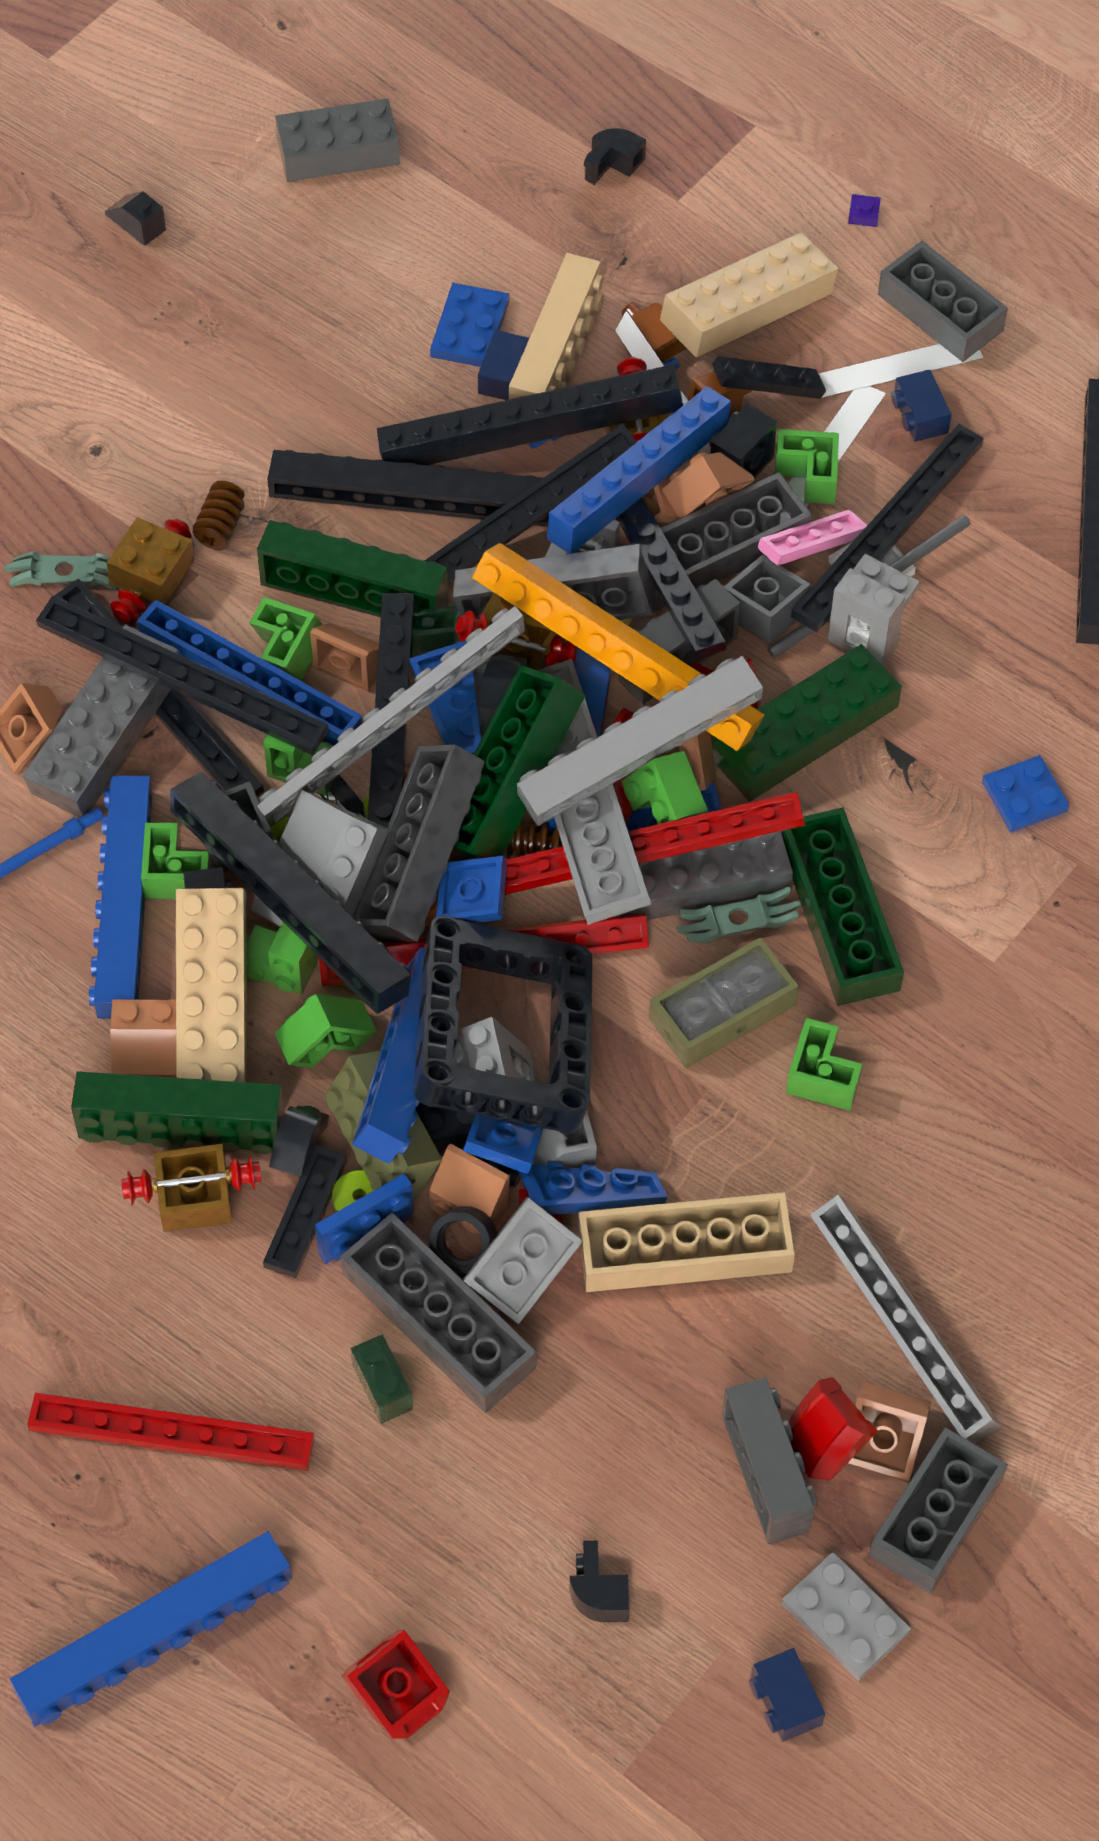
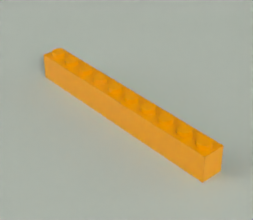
M501 543L485 551L472 576L474 580L659 701L670 691L677 690L679 692L689 686L688 684L692 679L701 675L697 670ZM748 706L706 731L731 748L739 751L751 740L765 715L752 706Z

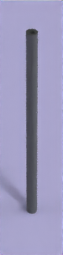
M966 515L961 516L889 566L900 572L904 571L970 526V520ZM802 624L770 646L768 652L775 659L814 631Z

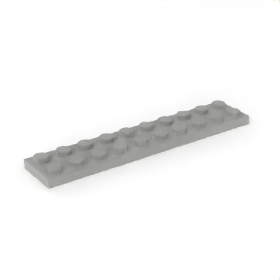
M516 606L509 611L505 608L498 612L491 619L493 623L485 630L479 628L472 632L466 638L467 643L459 650L453 648L445 653L440 659L442 663L433 670L430 668L423 670L414 679L415 684L407 690L401 688L389 698L390 703L381 710L375 708L363 718L364 723L357 729L349 728L337 738L339 743L329 750L323 748L317 752L311 759L313 763L304 770L300 767L291 772L285 779L287 783L278 790L274 787L260 797L261 803L257 807L266 818L270 827L293 811V805L297 801L301 790L312 794L318 792L525 631L524 618Z
M572 659L537 670L561 678L583 693ZM585 698L554 757L560 754L568 755L577 750L576 747L582 741L588 738H593L594 740L597 738ZM613 784L554 817L587 925L651 904Z

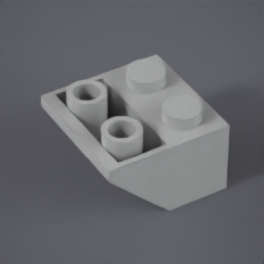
M587 1111L580 1129L575 1133L563 1134L543 1128L532 1164L547 1165L548 1160L562 1162L563 1167L580 1169L582 1164L596 1165L597 1146Z

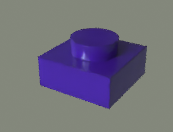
M852 194L848 224L877 227L881 197Z

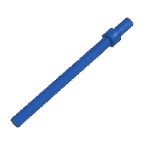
M97 807L78 819L73 817L64 822L61 829L0 864V879L67 839L74 840L84 834L83 830L102 820L103 813Z

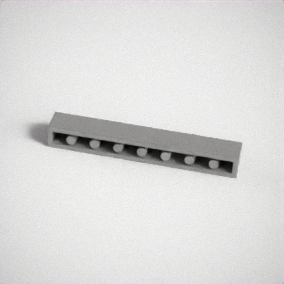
M741 656L736 660L730 658L723 661L717 666L716 671L708 676L701 674L695 677L685 689L679 692L677 690L670 691L661 698L660 703L651 708L649 706L640 708L633 714L632 719L623 724L621 722L612 724L604 731L605 734L595 740L588 738L582 741L574 752L568 755L560 754L551 759L548 763L549 766L538 772L537 770H532L524 774L520 778V782L517 783V794L537 826L641 768L652 759L664 755L762 699L763 686L744 657Z
M837 1195L813 1212L811 1217L959 1435L977 1445L1002 1427L850 1204Z

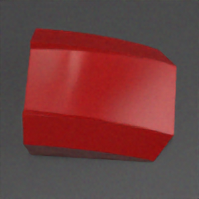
M834 1377L819 1380L803 1398L788 1421L793 1435V1440L790 1441L794 1453H800L805 1473L809 1478L833 1479L878 1431L869 1420H866L842 1391V1387Z
M405 1629L397 1630L385 1638L341 1675L356 1697L392 1739L409 1738L443 1710L450 1693Z

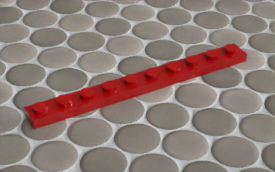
M798 792L631 830L628 833L638 864L801 827L805 826ZM558 847L507 859L504 895L572 880L573 877L564 848Z
M645 913L614 916L587 925L586 920L506 929L567 943H577L586 947L591 954L649 948L647 916ZM426 938L418 939L417 942L400 941L383 944L395 960L407 967L420 947H424ZM319 958L322 986L346 984ZM462 966V970H464V969H473V968H470V967Z

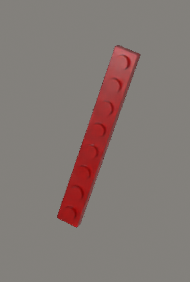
M42 1393L34 1394L27 1423L29 1431L304 1471L309 1469L315 1438L313 1432Z

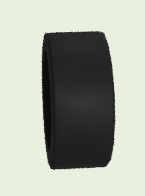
M459 1206L443 1214L433 1224L429 1234V1249L456 1275H467L496 1238L498 1232L493 1220L484 1211L472 1206ZM466 1221L478 1230L482 1238V1249L475 1258L461 1260L449 1251L445 1242V1233L447 1228L454 1222Z

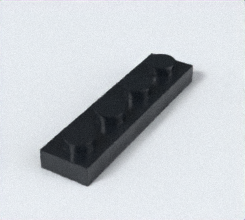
M717 356L712 363L721 387L821 399L826 392L817 369Z
M314 1145L303 1174L298 1181L263 1260L264 1268L293 1278L297 1277L316 1234L315 1224L322 1220L332 1197L334 1186L346 1165V1155Z

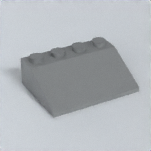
M301 790L279 844L283 851L292 860H297L303 867V870L313 880L319 881L325 892L334 900H338L352 917L389 829L312 793ZM256 896L251 910L281 926L283 921Z

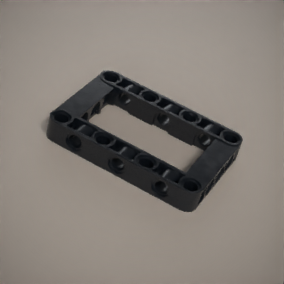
M438 916L433 919L423 947L414 1076V1096L417 1100L430 1107H441L540 1127L563 1134L577 1132L580 1129L590 1103L591 952L583 945L577 943H567L463 921L449 916ZM462 966L551 984L548 1084L526 1080V1077L523 1076L515 1078L493 1073V1070L488 1069L481 1071L461 1067L459 1063H456V1059H453V1051L458 1040L459 1010H456V1002L460 994Z

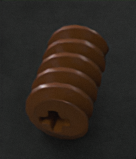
M216 481L210 487V492L205 498V502L192 529L195 538L201 544L214 550H224L228 545L227 540L232 536V530L236 527V521L241 516L240 512L245 507L242 500L245 493L243 489L232 482Z
M521 820L508 844L507 859L512 857L514 851L516 852V857H520L527 853L532 854L563 847L557 826L553 833L549 834L548 826L544 823L541 830L536 832L535 822L531 821L527 830H524Z

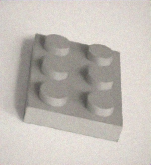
M526 1198L463 1281L519 1324L583 1240L531 1199Z
M834 1552L809 1573L781 1601V1605L858 1682L893 1650L911 1630Z

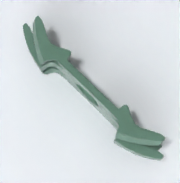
M31 551L13 558L12 563L5 566V572L26 571L11 578L10 587L25 583L41 586L42 583L71 584L80 579L87 588L104 586L112 590H118V587L109 584V577L102 575L108 574L107 561L110 557L99 553L93 556L41 555ZM67 563L73 566V572L69 575L61 576L56 573V568L61 564Z
M787 886L772 894H759L754 899L716 907L708 905L698 910L680 909V918L699 923L678 926L676 929L678 933L687 935V940L690 942L711 943L717 938L768 927L773 929L779 928L799 917L798 911L794 910L798 909L801 905L798 900L784 905L773 906L791 894L790 887ZM740 910L747 914L748 920L742 925H736L730 921L729 915L733 911Z

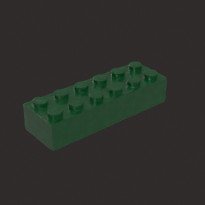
M269 520L257 547L260 583L265 587L380 618L382 593L414 594L413 626L432 632H437L448 605L447 567L441 566L436 562L422 561L411 558L406 554L392 553L376 546H366L346 538H336L316 530H306L286 522L280 523Z
M860 644L757 709L765 716L751 740L739 751H736L714 736L712 738L714 763L745 798L751 802L898 708L902 686L864 645Z
M523 665L519 666L473 754L485 761L481 771V779L475 787L470 800V809L464 816L459 829V838L452 848L453 851L471 859L504 855L527 810L517 794V783L520 782V778L527 772L537 770L538 772L549 766V761L554 758L586 695L561 678Z
M844 807L803 816L805 826L783 830L781 835L793 872L792 880L837 1006L901 991L904 970Z
M80 1071L76 1072L71 1105L78 1138L88 1142L98 1143L102 1140L118 1141L124 1145H133L139 1142L151 1143L157 1147L184 1145L187 1148L223 1144L224 1151L233 1152L238 1149L253 1150L260 1154L272 1152L278 1128L285 1114L282 1088L278 1084Z

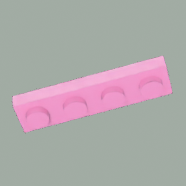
M846 510L760 539L758 549L779 566L854 541L866 528L867 524L852 511Z

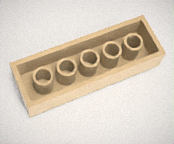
M800 232L666 294L660 321L697 358L832 294L839 268Z
M566 253L510 382L509 400L566 388V378H571L575 370L576 361L574 359L576 355L580 356L583 352L585 333L590 334L593 328L594 312H599L603 303L604 295L600 294L604 282V275L600 274L601 261Z
M244 888L176 889L177 1078L248 1082L246 891Z
M785 1192L579 1212L578 1232L579 1238L583 1240L580 1244L586 1292L792 1273L795 1253Z

